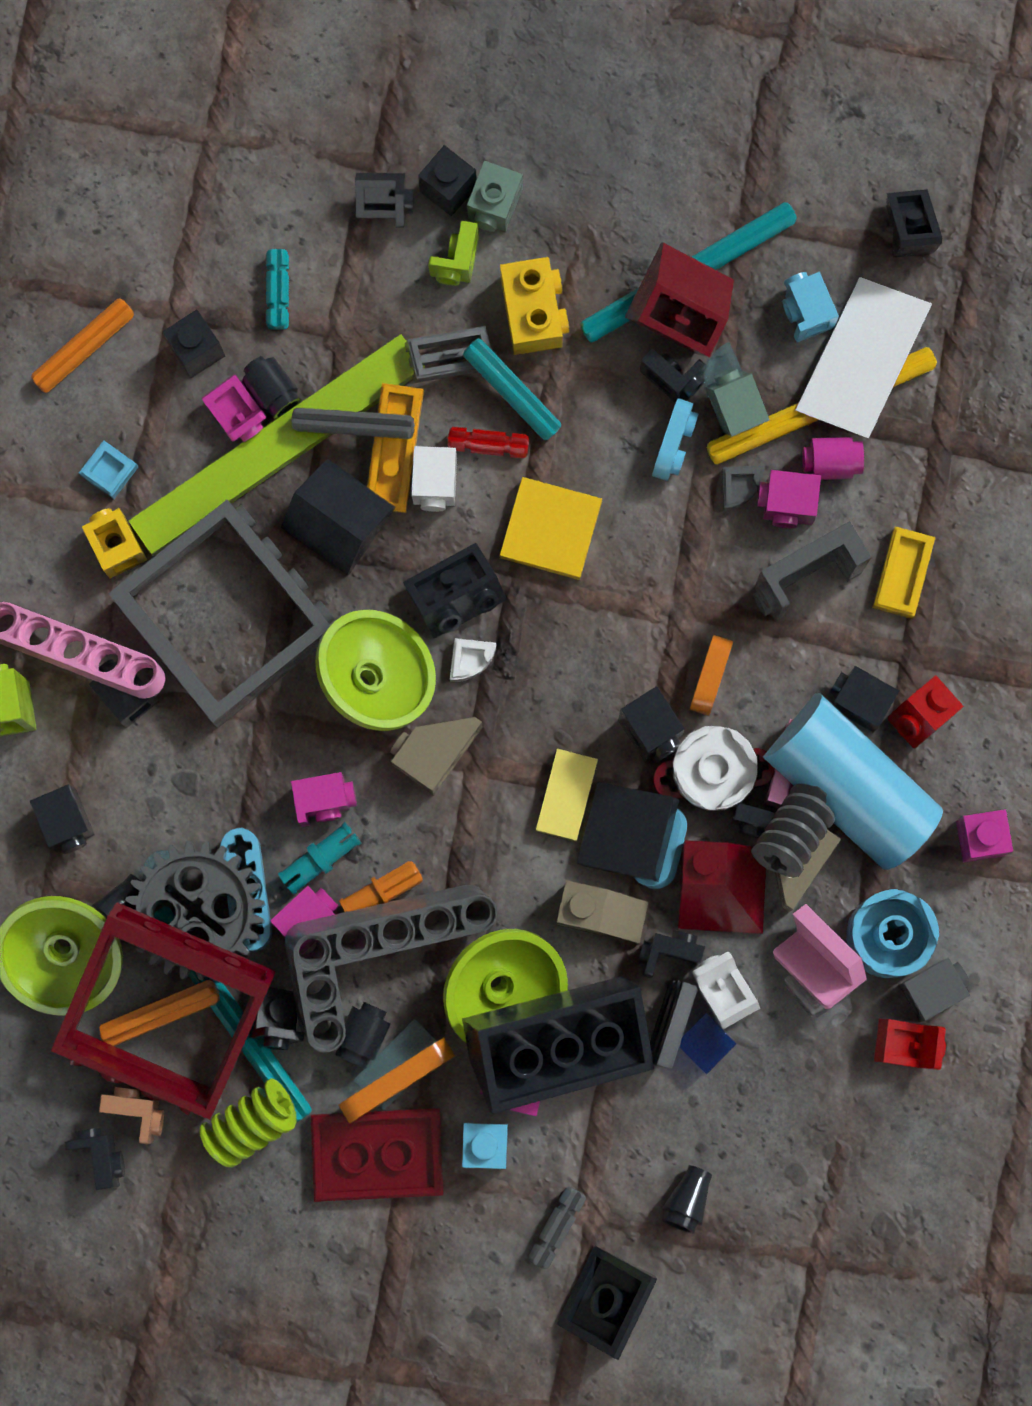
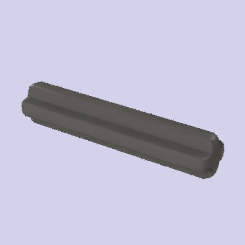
M295 408L291 420L292 428L301 432L402 439L412 438L415 427L414 418L409 415Z

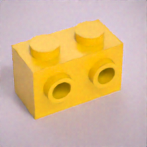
M549 257L500 264V278L513 354L519 355L561 348L563 343L562 334L569 333V324L566 309H558L556 294H562L559 269L551 270Z

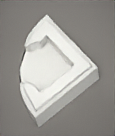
M455 638L450 682L466 681L483 672L494 657L496 643Z

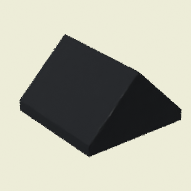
M327 459L294 492L281 528L343 573L350 575L396 507L334 462Z
M594 1246L557 1325L612 1358L619 1360L657 1278L655 1275Z

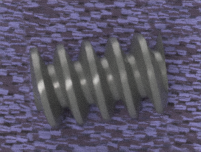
M795 784L790 790L789 795L782 802L781 807L776 811L773 820L765 828V832L759 837L757 844L753 846L751 852L756 861L766 869L784 876L799 877L804 870L803 865L807 864L812 857L811 852L816 851L820 845L819 840L825 837L827 828L831 827L835 821L834 813L826 805L827 794L818 786Z

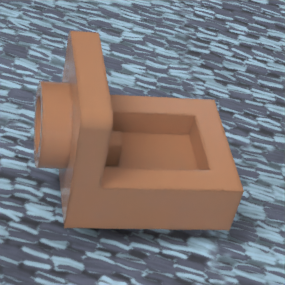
M114 1087V1094L101 1095L99 1112L142 1117L139 1143L151 1144L154 1141V1135L161 1136L164 1110L158 1109L159 1101L139 1098V1089Z

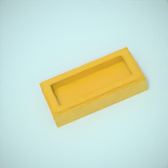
M894 527L872 608L911 619L915 617L935 537Z

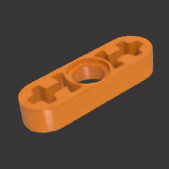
M442 1038L347 1098L338 1106L350 1124L442 1066L456 1055L446 1039Z

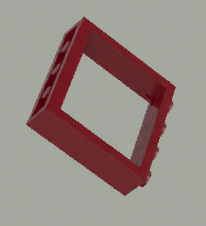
M116 902L107 916L51 1051L70 1059L71 1065H84L100 1072V1075L110 1082L126 1083L133 1086L149 1099L165 1100L179 1106L180 1110L187 1115L193 1112L211 1120L276 971ZM116 937L251 996L211 1088L77 1030Z

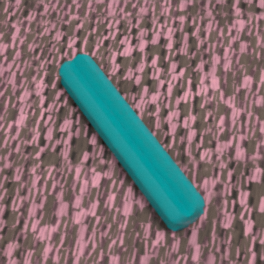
M476 339L465 349L463 355L469 363L543 440L550 439L561 428V422L482 339Z

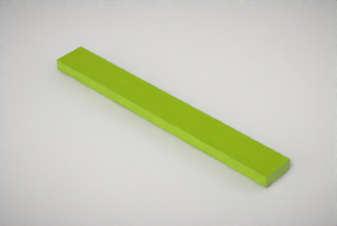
M402 334L264 427L252 438L241 443L130 519L129 523L154 557L225 500L232 504L332 435L330 433L294 430L291 420L295 408L366 412L379 403L382 383L403 386L411 381L414 371L413 367L410 368L408 361L410 355L409 352H406L404 345L406 340Z

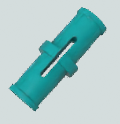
M346 822L319 844H310L306 847L308 851L306 854L278 873L284 884L295 875L300 874L287 886L293 895L298 893L302 887L320 873H329L333 869V863L357 845L362 844L355 833L340 843L342 839L352 833L351 827Z

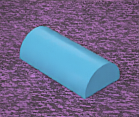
M821 693L813 695L763 756L793 786L795 784L818 786L827 794L826 805L830 807L835 816L834 824L884 870L892 869L911 857L927 841L941 820L943 814L942 807Z

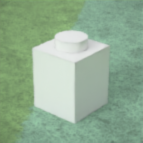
M414 446L412 499L414 505H421L422 510L432 512L444 511L446 506H455L456 448Z

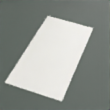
M859 277L796 411L869 438L932 303Z

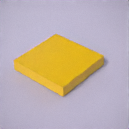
M522 477L500 558L580 580L602 504V498Z

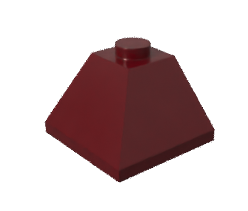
M684 840L681 853L678 929L763 934L766 868L760 865L753 857L751 852L753 847L725 842Z

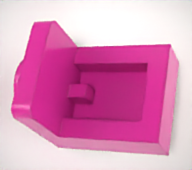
M235 373L201 397L232 442L239 437L245 442L263 429L260 422L266 416Z

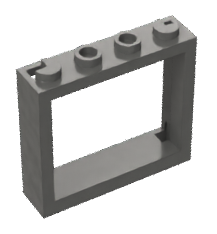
M225 500L108 593L217 728L314 652L322 635L330 627L329 623L334 620L332 614L320 600L313 605L304 594V591L309 587L297 571L292 568L286 572L277 561L283 555L267 536L260 540L251 528L256 525V522L242 505L235 509L228 500ZM229 522L311 622L313 627L222 700L217 702L133 596L225 523Z

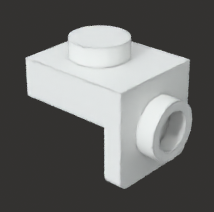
M730 952L707 958L700 964L699 968L692 972L700 993L722 1029L760 1009L757 999L737 969Z

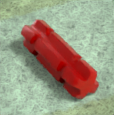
M453 426L449 430L447 444L448 448H456V451L465 452V449H471V453L504 456V453H510V457L525 458L528 454L529 437L526 434L518 433L506 436V432L473 429L472 432H467V428Z

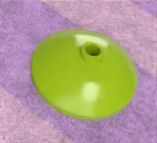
M377 610L353 611L341 616L330 625L319 641L315 664L320 687L331 705L351 722L372 730H395L412 723L429 706L436 685L434 662L423 639L401 619ZM360 676L365 677L368 680L369 685L365 684Z
M40 897L21 904L5 918L0 926L1 982L24 1005L42 1013L66 1016L106 918L93 907L68 897ZM117 937L84 1012L101 1004L112 993L118 982L122 970L123 952L120 940ZM64 939L68 941L71 946H62L58 942V940Z
M503 929L483 935L469 944L458 955L447 975L444 985L443 1002L449 1024L455 1033L466 1043L462 1018L567 991L568 979L564 963L557 951L546 940L532 932L520 929ZM496 977H501L499 985L491 987V982Z

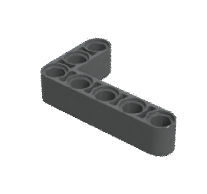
M462 885L300 922L290 928L285 937V949L301 1032H304V1036L315 1050L322 1053L336 1050L345 1039L346 1029L335 966L486 931L497 919L495 902L479 887L475 885ZM481 900L479 911L472 916H466L467 907L472 902ZM441 910L440 917L436 923L424 925L425 918L430 912ZM400 920V925L394 933L383 935V929L389 921ZM358 929V936L354 942L345 945L341 944V939L347 931ZM309 939L317 940V945L312 952L308 954L299 953L300 946L304 941ZM315 980H324V985L318 993L306 994L309 984ZM331 1021V1025L325 1033L313 1034L314 1028L319 1022Z

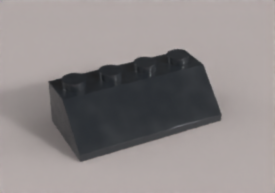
M623 976L462 1018L469 1060L492 1114L654 1069L641 987Z

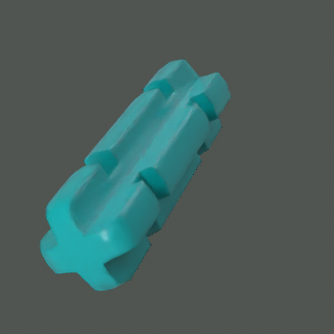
M270 249L266 252V266L269 270L266 272V304L269 308L266 310V324L268 329L284 330L289 326L288 309H286L289 307V275L286 271L289 269V255L285 249Z

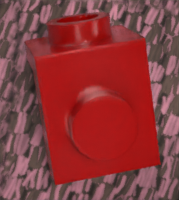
M935 675L888 716V721L912 748H917L964 706Z
M879 1018L874 1061L913 1068L940 1070L942 1059L946 1052V1029L941 1026L921 1025Z

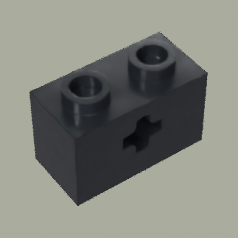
M657 686L620 709L618 721L645 763L652 758H655L657 763L677 752L685 729Z

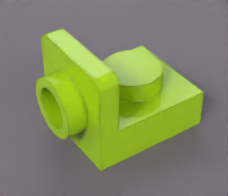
M461 221L459 234L452 233L448 258H453L454 260L429 257L428 267L430 276L436 277V281L452 286L459 285L460 281L471 283L479 241L478 223Z

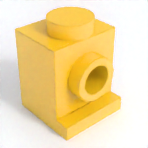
M111 508L103 509L89 518L90 523L82 526L103 571L109 578L147 561L120 508L114 511ZM111 537H121V544L113 548L108 547V541Z

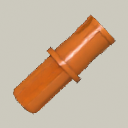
M408 861L377 880L375 877L370 878L372 883L348 897L342 898L339 902L345 912L388 903L422 883L423 878L416 865L412 861Z

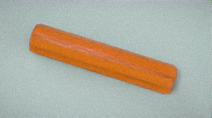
M121 298L116 299L31 375L32 381L44 393L52 390L134 317L130 306Z
M205 980L101 1024L99 1027L100 1037L102 1041L113 1046L124 1043L217 1004L220 1001L218 988L212 980Z

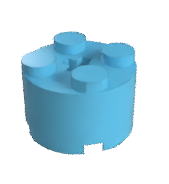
M898 889L881 891L863 901L852 913L847 926V944L862 958L864 970L871 975L882 978H898L921 969L933 955L939 937L938 922L931 907L921 898ZM886 923H889L892 929L899 928L902 935L896 938L897 946L894 945L892 940L886 941L883 937V933L888 930Z

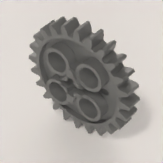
M186 841L184 853L181 854L171 844L169 845L170 858L166 860L159 854L154 853L153 857L157 866L154 869L144 865L140 866L141 871L147 878L144 882L131 880V884L139 890L138 896H129L125 899L128 903L136 906V911L154 918V912L160 904L165 902L172 903L176 909V916L168 925L189 934L194 930L204 929L209 935L210 943L230 952L236 953L238 951L247 956L251 953L244 945L246 939L252 941H259L260 939L251 930L252 925L265 923L263 918L254 915V910L264 907L265 902L253 899L252 897L262 887L259 883L247 884L246 882L253 874V870L251 868L241 871L237 870L242 860L239 855L234 856L227 862L225 860L227 849L224 846H221L215 855L211 854V847L208 841H204L200 852H195L192 842ZM192 869L200 870L204 877L202 886L193 892L184 890L182 887V877L184 874ZM166 886H173L196 905L201 900L204 901L201 907L202 911L225 929V935L219 936L197 917H192L188 921L187 917L190 912L165 891ZM224 896H231L237 903L234 915L226 919L217 917L214 911L217 900ZM140 947L136 949L139 953L147 952V950ZM152 953L148 962L151 966H155L161 960H165L164 974L170 975L175 967L178 966L180 967V978L182 980L188 978L191 969ZM196 972L199 980L205 979L204 975Z

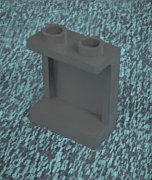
M848 521L763 569L754 586L757 591L753 594L754 600L763 615L771 614L776 622L784 617L790 605L783 589L833 561L836 562L848 582L862 574L871 559V555L851 522Z

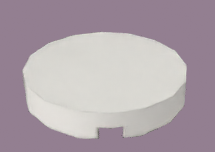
M705 726L690 733L678 747L673 761L674 781L681 795L692 805L708 811L726 810L741 803L753 789L757 777V756L750 742L738 731L721 726Z

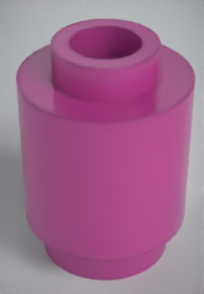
M852 437L811 438L810 447H803V471L811 472L813 475H821V480L852 479L853 475L863 474V442L853 441Z

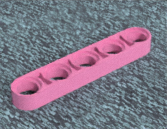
M0 602V618L8 614L14 616L12 626L8 630L0 632V644L138 698L146 699L153 697L163 688L165 673L150 656L14 604ZM38 628H48V636L44 642L39 645H30L29 639ZM74 641L83 642L82 651L78 656L71 659L64 658V651L68 644ZM110 654L118 655V662L114 669L109 672L99 671V663L105 656ZM152 668L154 674L149 683L143 686L134 685V677L139 670Z

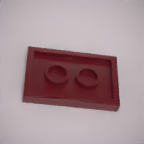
M440 1108L368 1112L350 1124L343 1113L311 1115L314 1202L444 1195Z

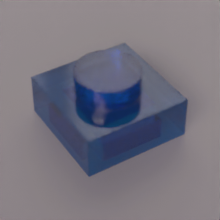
M706 1013L682 1037L679 1048L706 1075L736 1043Z

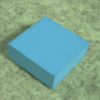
M103 440L79 474L109 497L115 499L138 469V465Z

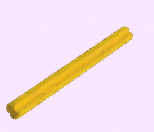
M924 347L907 356L893 387L934 370L937 361L929 347ZM797 403L768 416L770 420L732 437L726 434L710 441L707 444V451L713 463L720 464L819 419L796 411L799 404Z

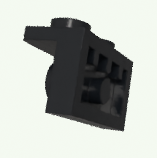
M477 543L468 546L403 582L433 638L456 630L461 624L482 613L491 611L498 604L506 600L498 577Z

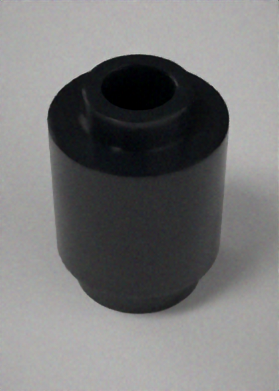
M263 356L252 360L244 368L243 372L246 375L241 383L263 412L271 414L275 420L301 402L300 397L297 395L298 388L274 357L265 359Z
M363 1002L361 1009L352 1006L345 1021V1039L338 1047L335 1055L366 1069L370 1059L375 1061L391 1023L384 1020L387 1012L366 1002Z

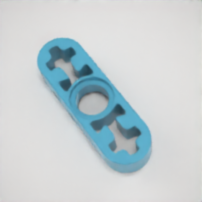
M236 828L226 833L221 841V846L227 849L225 860L228 862L237 855L229 852V847L236 845L237 837H243L246 843H252V850L245 852L246 865L256 864V871H253L250 878L259 883L262 888L254 899L265 902V906L262 907V913L254 912V915L265 920L264 924L256 925L263 927L264 933L258 935L260 939L254 944H250L249 939H246L244 942L248 950L254 952L265 948L272 937L261 846L258 838L251 831L244 828ZM227 896L229 915L231 917L237 909V903L233 897Z

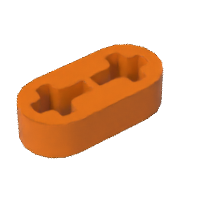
M713 635L689 710L710 716L732 648V640Z

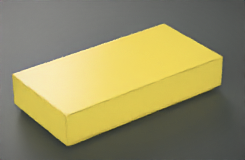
M557 749L536 827L537 832L577 842L598 759Z

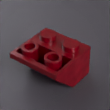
M661 242L625 318L694 354L710 358L729 318L734 279Z

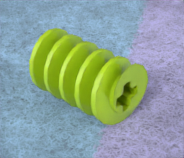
M273 1078L267 1080L264 1086L265 1090L260 1087L253 1089L251 1093L252 1099L248 1096H243L238 1100V1106L233 1104L227 1106L224 1112L225 1115L217 1113L212 1116V1125L208 1122L201 1123L200 1137L203 1146L218 1163L225 1167L233 1168L240 1164L242 1159H247L254 1155L256 1150L266 1147L269 1141L273 1142L280 1138L282 1133H287L294 1129L297 1123L294 1104L286 1089Z

